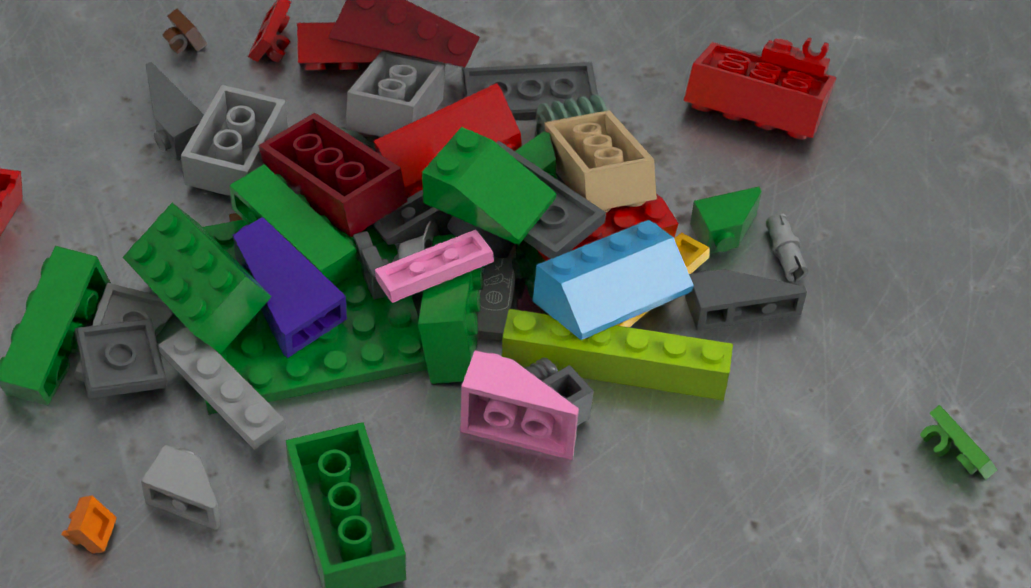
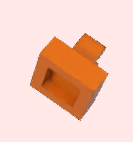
M93 495L80 497L76 509L68 516L71 519L67 530H63L61 535L73 545L81 544L92 554L105 552L117 517Z

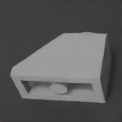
M164 444L141 480L145 503L217 530L221 524L218 504L201 458L188 449H176Z

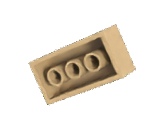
M610 110L544 122L545 132L550 134L556 158V172L567 187L605 212L610 211L611 208L625 205L637 207L643 205L645 201L657 199L653 157Z

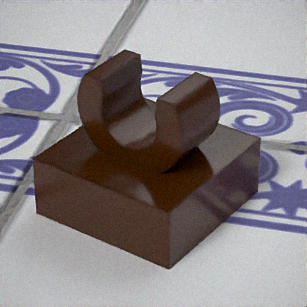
M178 8L167 16L174 27L168 28L162 36L177 54L183 52L188 43L196 52H199L207 45L197 28Z

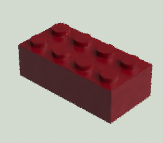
M316 113L309 115L258 145L263 165H266L274 174H280L285 179L288 187L297 195H303L315 212L320 216H326L331 224L350 237L363 231L408 202L399 166Z

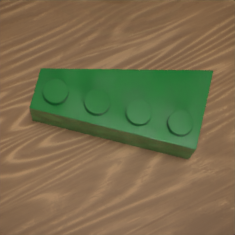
M434 236L431 247L453 239L456 236ZM486 265L425 289L423 292L418 327L431 384L464 381L474 351H477L478 312L481 310L479 290H483L484 287L482 268H486Z
M55 246L50 258H46L43 262L39 283L36 289L32 290L28 295L25 314L21 322L16 324L12 331L11 345L6 356L0 359V387L6 395L49 406L70 369L68 356L70 353L78 352L74 336L75 328L86 327L88 322L93 323L98 310L97 306L102 299L106 285L111 283L97 256Z

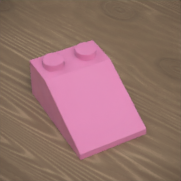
M475 350L461 386L460 432L572 460L579 408L513 359L502 357L496 353H485Z

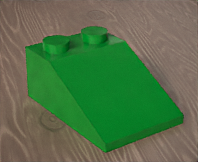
M463 127L457 131L422 171L423 201L425 204L517 245L522 242L556 199L555 191L495 141Z

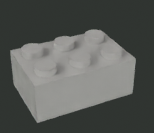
M382 50L347 92L346 129L356 131L362 136L382 137L434 113L443 100L446 64Z
M221 85L181 154L185 185L231 196L230 184L263 165L258 145L288 128L286 100Z

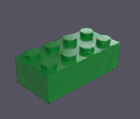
M173 202L122 257L193 335L220 354L272 297L197 221Z
M364 422L285 440L288 468L322 588H377L406 580V553Z

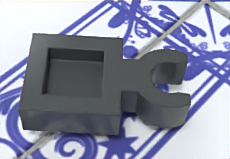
M367 231L354 234L353 239L357 249L356 259L361 264V273L373 300L386 297L387 295L376 280L375 269L389 264L386 258L381 259L376 246L372 245Z

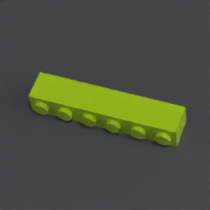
M509 309L502 337L501 356L513 359L524 368L545 357L556 365L558 372L570 365L581 378L724 401L730 374L733 344L617 325L580 340L550 315Z

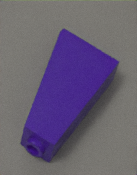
M263 217L243 226L238 232L233 234L237 262L272 296L261 308V311L282 353L287 358L347 320L346 296Z

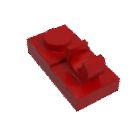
M276 0L263 19L247 57L258 62L266 52L271 60L280 62L285 56L284 50L290 44V40L283 35L276 34L277 32L281 34L290 20V16L286 14L291 1Z
M809 37L804 42L802 51L799 48L792 47L793 43L784 39L769 40L763 47L760 60L823 78L831 60L825 58L829 50V43L824 42L821 52L815 53L810 48L812 38Z

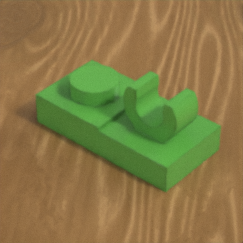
M940 404L929 413L938 425L927 426L922 430L920 436L925 442H928L934 436H941L940 444L933 449L939 457L945 455L950 450L951 442L953 441L961 452L956 456V459L971 475L978 471L987 480L998 470L991 459Z

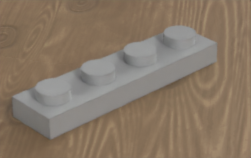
M187 327L159 344L160 354L254 450L286 428L285 419L215 349L193 335Z

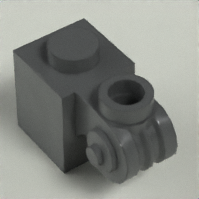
M543 357L537 360L536 363L530 364L529 367H525L526 370L579 408L577 426L590 418L594 391L570 365L558 372L556 365Z

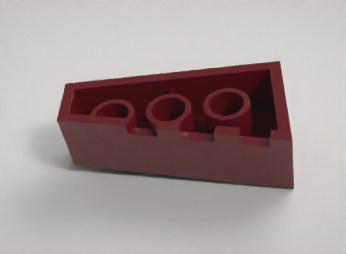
M346 0L328 38L465 68L480 36L407 0Z

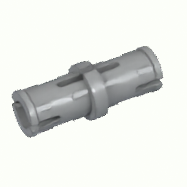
M780 213L779 217L782 222L780 223L778 215L774 214L765 223L774 243V247H772L773 253L780 259L787 280H794L793 272L796 281H799L808 274V268L800 253L801 243L798 237L793 235L787 216Z

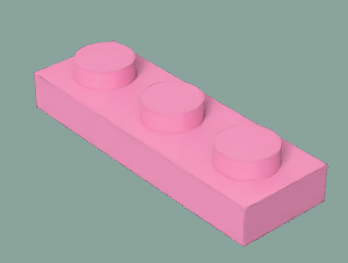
M473 230L375 269L376 280L393 303L494 262L493 251L478 231Z

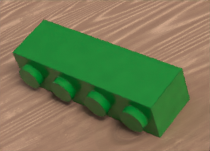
M262 165L229 185L232 209L247 224H251L263 217L334 285L339 284L356 273L357 249L352 240L340 235L326 216H320L310 207L303 195H297L288 187L285 179L280 174H274L266 165Z

